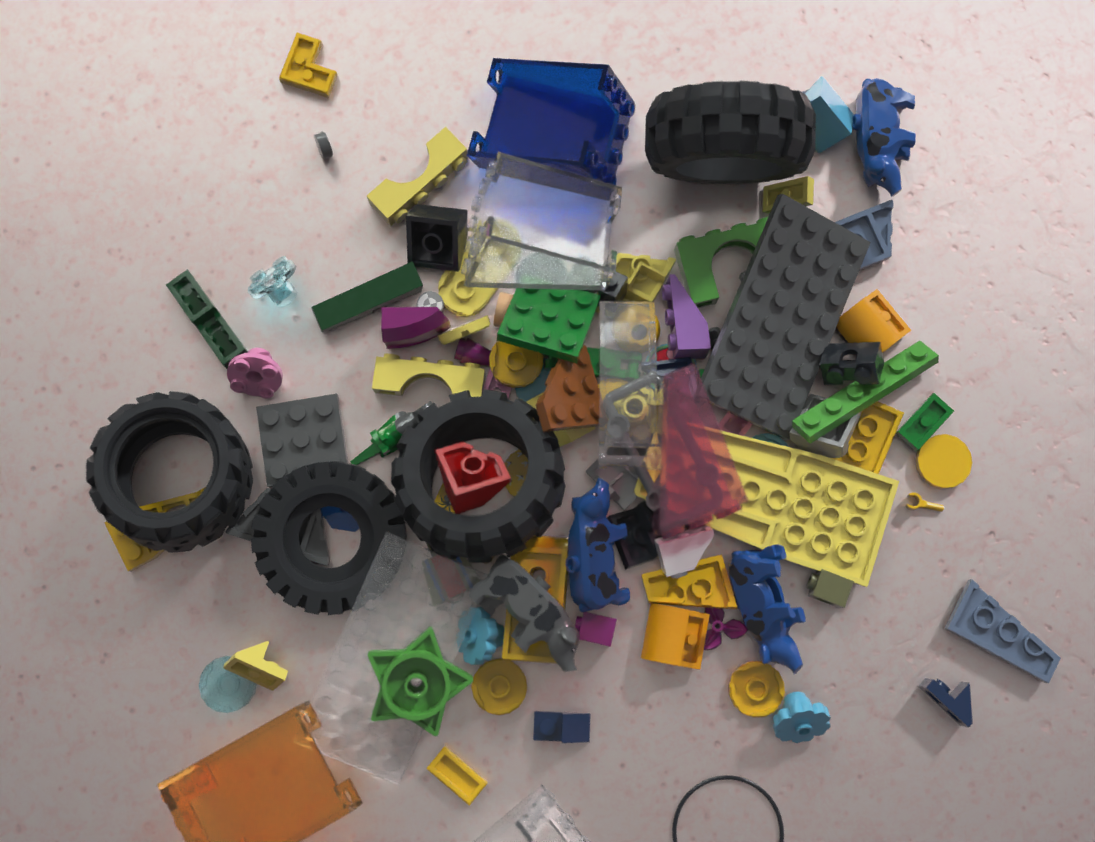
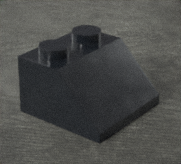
M416 204L406 215L408 263L413 261L416 267L459 272L468 236L467 210Z

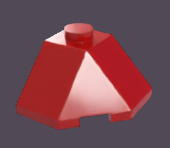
M465 442L435 450L444 488L455 514L483 507L511 482V477L500 455L492 452L488 454L474 450L473 445Z

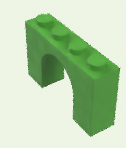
M768 217L756 221V224L748 226L746 223L736 224L731 227V230L723 232L720 229L711 230L705 233V236L695 238L694 235L686 236L676 243L674 252L684 289L697 308L714 305L719 299L712 272V258L719 251L730 247L743 248L753 254Z

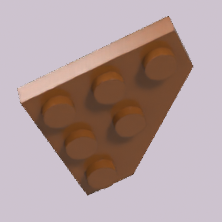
M583 345L577 364L558 358L556 366L551 369L545 382L546 389L544 394L538 398L536 403L543 432L599 427L607 424L608 418L603 409L598 382L586 345Z

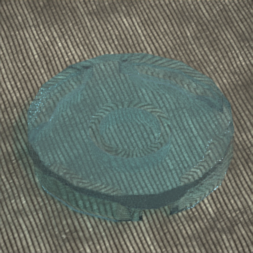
M232 656L214 659L206 665L200 676L199 690L201 698L208 707L217 712L229 713L240 710L251 701L256 691V683L223 669L224 663Z

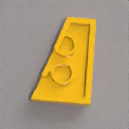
M722 554L699 560L695 569L687 571V575L680 578L667 577L662 569L641 574L648 603L737 610V604Z

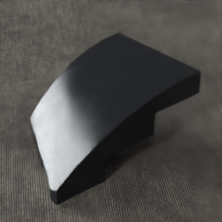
M645 501L633 509L607 517L611 524H626L627 537L615 541L625 570L659 559L654 539L693 529L689 523L675 529L664 526L657 512L651 511L646 506ZM669 511L671 517H675L678 515L674 512Z

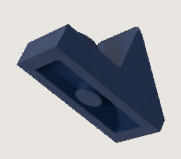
M925 678L918 686L960 726L969 728L973 724L969 682H960L950 694L948 693L950 688L940 679Z
M534 711L533 740L561 741L562 743L589 742L590 713Z

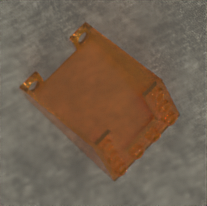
M310 701L290 709L157 784L161 792V798L167 804L174 818L175 826L181 832L185 842H301L363 804L350 778L337 784L310 732L322 727V724ZM304 712L308 715L310 723L306 719ZM345 790L349 793L351 801L348 799Z

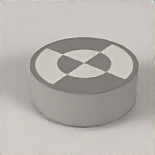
M425 292L417 300V307H438L442 313L444 311L443 299L436 292Z

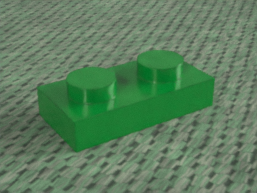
M932 393L896 431V434L916 452L950 417L954 410L935 393Z

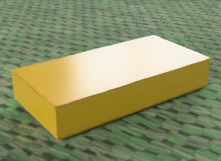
M446 746L443 747L426 768L469 806L488 783Z

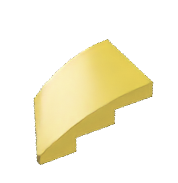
M618 253L606 272H610L612 269L628 277L626 296L615 314L600 307L597 308L596 312L613 321L618 312L628 306L641 305L651 309L676 259L668 257L667 260L650 259L649 255L634 256L632 254ZM641 325L635 326L632 331L637 333Z

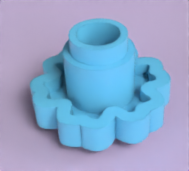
M473 606L469 611H463L461 618L458 620L460 631L456 635L458 651L463 653V659L466 663L482 665L484 661L491 660L498 647L503 646L504 626L498 624L494 618H490V614L482 607Z
M792 692L784 697L783 709H780L773 716L775 736L780 738L781 741L792 739L794 743L810 741L814 736L823 735L830 728L829 721L831 717L828 708L822 703L811 704L810 699L803 692Z

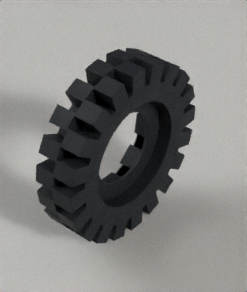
M338 461L317 462L305 465L279 479L272 485L273 488L264 495L258 505L260 509L254 515L251 528L254 529V537L251 538L252 553L256 554L257 561L255 565L259 575H264L268 581L266 583L268 588L274 594L279 593L284 597L283 602L294 608L299 606L305 609L304 612L317 615L320 612L328 613V615L343 614L344 611H354L365 606L372 599L375 600L385 591V588L397 574L406 548V522L394 500L395 495L392 490L390 491L384 484V481L375 474L366 471L365 468ZM322 507H337L347 511L356 520L361 533L360 546L355 556L346 564L335 568H325L312 563L302 552L299 543V532L303 521L310 513Z

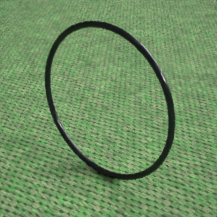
M733 775L711 777L695 785L686 793L678 805L672 826L673 842H677V821L687 799L697 789L710 782L737 780L753 786L768 799L777 815L780 829L779 842L784 841L782 817L771 796L756 783Z

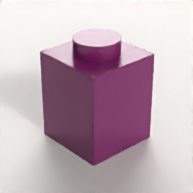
M583 612L582 617H576L575 627L579 631L580 640L611 647L617 619Z

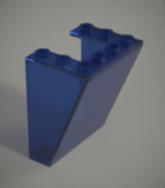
M493 58L487 83L497 93L488 130L485 138L478 131H473L466 156L477 167L610 199L611 192L617 182V168L623 159L622 149L624 141L629 136L628 125L630 117L635 112L634 100L610 65ZM497 70L499 72L498 82L496 81ZM477 144H479V152L476 151Z

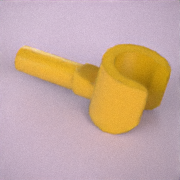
M918 493L907 495L908 497L916 498L918 501L916 506L906 504L905 506L909 510H916L919 507L940 512L944 510V505L922 500Z

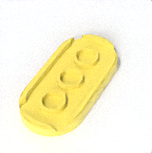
M504 221L485 222L480 224L466 241L459 272L445 270L439 280V295L443 299L444 307L450 313L462 317L473 316L480 313L491 301L521 256V240L513 226Z

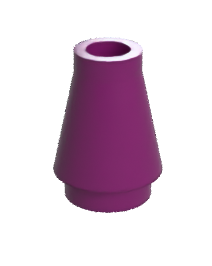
M468 337L466 340L461 338L459 339L454 359L460 360L462 364L475 363L490 367L489 356L491 350Z

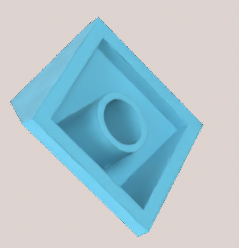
M820 76L805 93L816 114L815 150L817 153L823 152L852 134V118L854 115L826 79Z

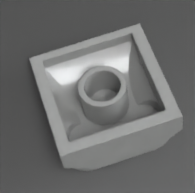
M809 394L800 415L827 398ZM862 411L811 444L793 428L790 431V440L802 450L829 458H840L848 451V442Z

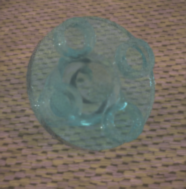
M286 256L278 258L271 268L266 271L263 269L258 270L250 277L252 284L248 287V293L252 298L268 295L277 307L289 305L297 296L296 289L288 280L294 274L296 265L292 260H288Z

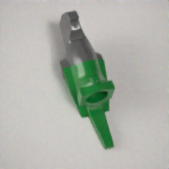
M428 402L414 412L406 413L401 411L393 415L378 431L375 429L370 432L372 445L350 462L358 465L378 454L381 457H385L398 450L396 446L408 426L414 429L420 423L417 415L430 406L432 402Z

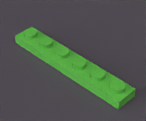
M918 341L884 362L879 384L859 385L858 382L854 381L792 420V428L811 444L937 364L939 355L923 342Z

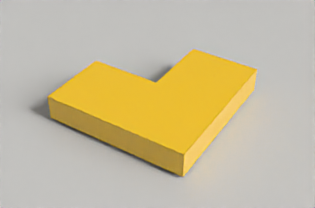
M297 32L279 76V81L329 98L338 74L337 71L315 64L322 47V41Z

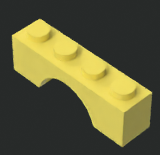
M446 126L426 143L429 162L426 170L420 177L406 183L385 179L366 196L369 204L390 226L395 222H402L412 207L425 202L428 198V193L434 188L442 187L453 171L457 172L466 165L468 159L467 148Z
M386 353L384 357L376 356L372 389L378 394L402 396L405 390L415 381L432 378L446 384L452 394L469 390L471 397H481L486 372L485 369L480 368L481 365L475 363H464V366H456L454 362L449 360H438L437 363L427 362L426 358L411 357V360L400 359L399 355Z

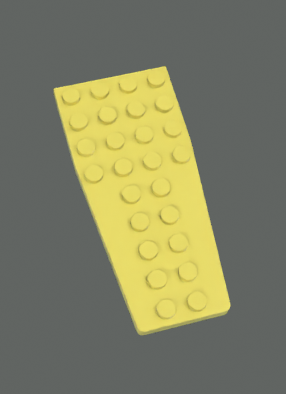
M659 417L655 423L643 462L656 488L663 490L667 494V509L679 515L712 498L706 486H702L696 481L695 472L697 468L671 418ZM686 422L706 463L712 464L717 468L719 476L716 482L723 495L720 506L692 521L710 526L713 530L760 550L771 545H782L786 552V558L783 560L821 572L823 569L852 580L854 584L868 587L899 481L823 455ZM638 477L634 487V494L645 500L647 493Z

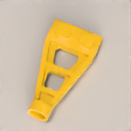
M206 487L194 493L151 503L139 508L149 512L165 513L182 504L189 505L200 496ZM107 521L104 522L127 571L132 572L156 559L165 551H155L139 545Z

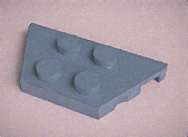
M892 200L835 222L871 242L860 270L885 261L892 255V243L890 241L893 230L891 214L894 203Z

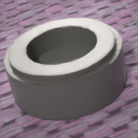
M322 131L314 134L322 159L332 157L333 151L326 133Z

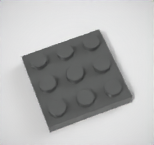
M337 393L256 407L267 487H273L272 485L283 476L305 465L328 461L348 464L339 396Z

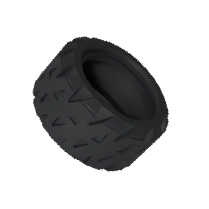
M170 391L169 395L155 392L136 398L137 404L121 406L108 417L111 424L101 427L97 431L90 446L93 455L86 461V482L91 485L89 495L97 511L105 517L106 521L139 545L155 551L166 550L169 553L191 551L197 545L204 547L219 539L227 526L232 528L245 510V499H250L253 485L251 471L253 464L249 450L231 422L217 407L205 399L200 400L192 394ZM172 435H192L207 441L212 450L213 470L210 480L200 496L189 505L172 512L155 513L140 509L134 499L131 482L134 467L142 453L156 441Z

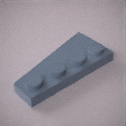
M968 580L944 629L1044 683L1050 682L1061 659L1037 636L1024 628L1019 620L1006 612L992 596H988L979 588V585L974 580Z

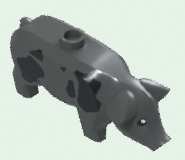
M500 555L492 565L486 579L476 583L470 590L469 597L491 616L496 608L504 603L508 612L519 621L511 636L525 653L532 644L542 640L547 642L551 656L564 672L577 670L574 664V656L579 645L580 634L562 605L548 592L551 586L541 576L538 575L534 578L520 564L508 559L505 555Z

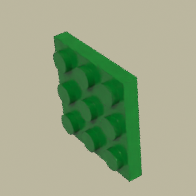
M523 273L498 330L497 341L577 364L600 303L601 295Z

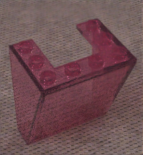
M695 364L663 375L657 390L653 533L655 537L662 535L664 540L685 532V525H688L691 530L714 521L713 515L718 520L743 510L741 504L748 501Z

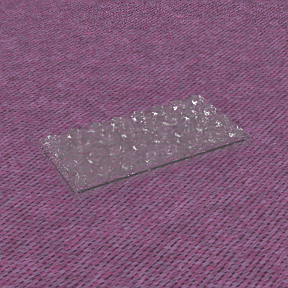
M386 531L297 732L294 743L399 785L424 729L411 720L404 718L383 721L371 720L380 684L369 661L368 651L404 649L428 627H432L443 658L453 664L478 607L469 597L470 590L476 583L486 579L488 574ZM419 678L411 679V683L416 686L422 682Z

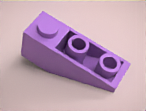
M670 274L666 284L662 285L663 301H667L668 307L665 310V324L670 325L671 333L668 334L669 351L673 350V359L686 357L705 359L711 349L708 323L676 275Z

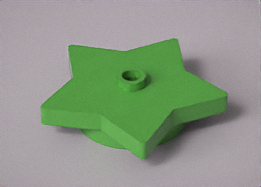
M428 627L404 649L369 650L367 654L380 684L371 715L372 721L404 718L411 720L436 737L439 734L446 702L473 682L471 674L443 658L432 627ZM419 678L422 682L416 686L411 683V679Z

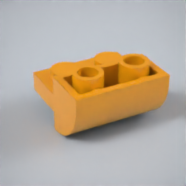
M878 289L864 297L841 315L836 326L848 343L881 342L882 353L911 331Z
M650 603L641 659L700 670L710 614Z

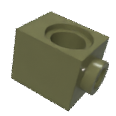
M822 569L821 572L816 571L815 574L812 573L810 575L806 588L809 589V597L837 608H845L854 581Z

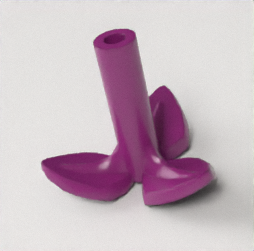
M705 607L704 613L710 614L708 622L712 624L713 629L707 630L704 650L717 648L722 643L721 633L723 632L730 639H738L747 633V628L739 620L732 619L724 624L725 612L723 609Z

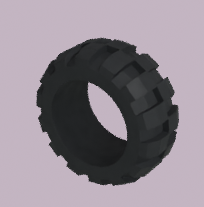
M713 81L694 85L688 84L675 87L672 91L662 92L655 97L646 114L645 153L651 169L655 173L675 180L708 184H748L782 180L794 177L795 174H801L807 170L815 152L816 114L807 95L799 90H791L788 86L766 84L757 81Z
M487 389L483 390L481 397H471L469 390L449 395L451 402L439 408L433 402L417 415L420 423L414 429L408 426L396 446L400 452L399 457L395 458L391 465V484L395 488L396 493L394 500L410 529L420 541H425L429 544L434 552L452 560L458 558V556L465 557L469 563L491 562L492 556L506 553L509 558L527 549L525 543L533 536L541 537L554 521L552 515L555 509L562 504L566 486L564 482L565 466L559 441L554 431L543 432L537 409L522 399H516L513 402L508 400L505 392ZM478 438H495L514 445L527 457L528 471L522 487L510 502L498 510L484 515L465 516L447 511L433 501L432 483L438 467L435 452L437 449Z

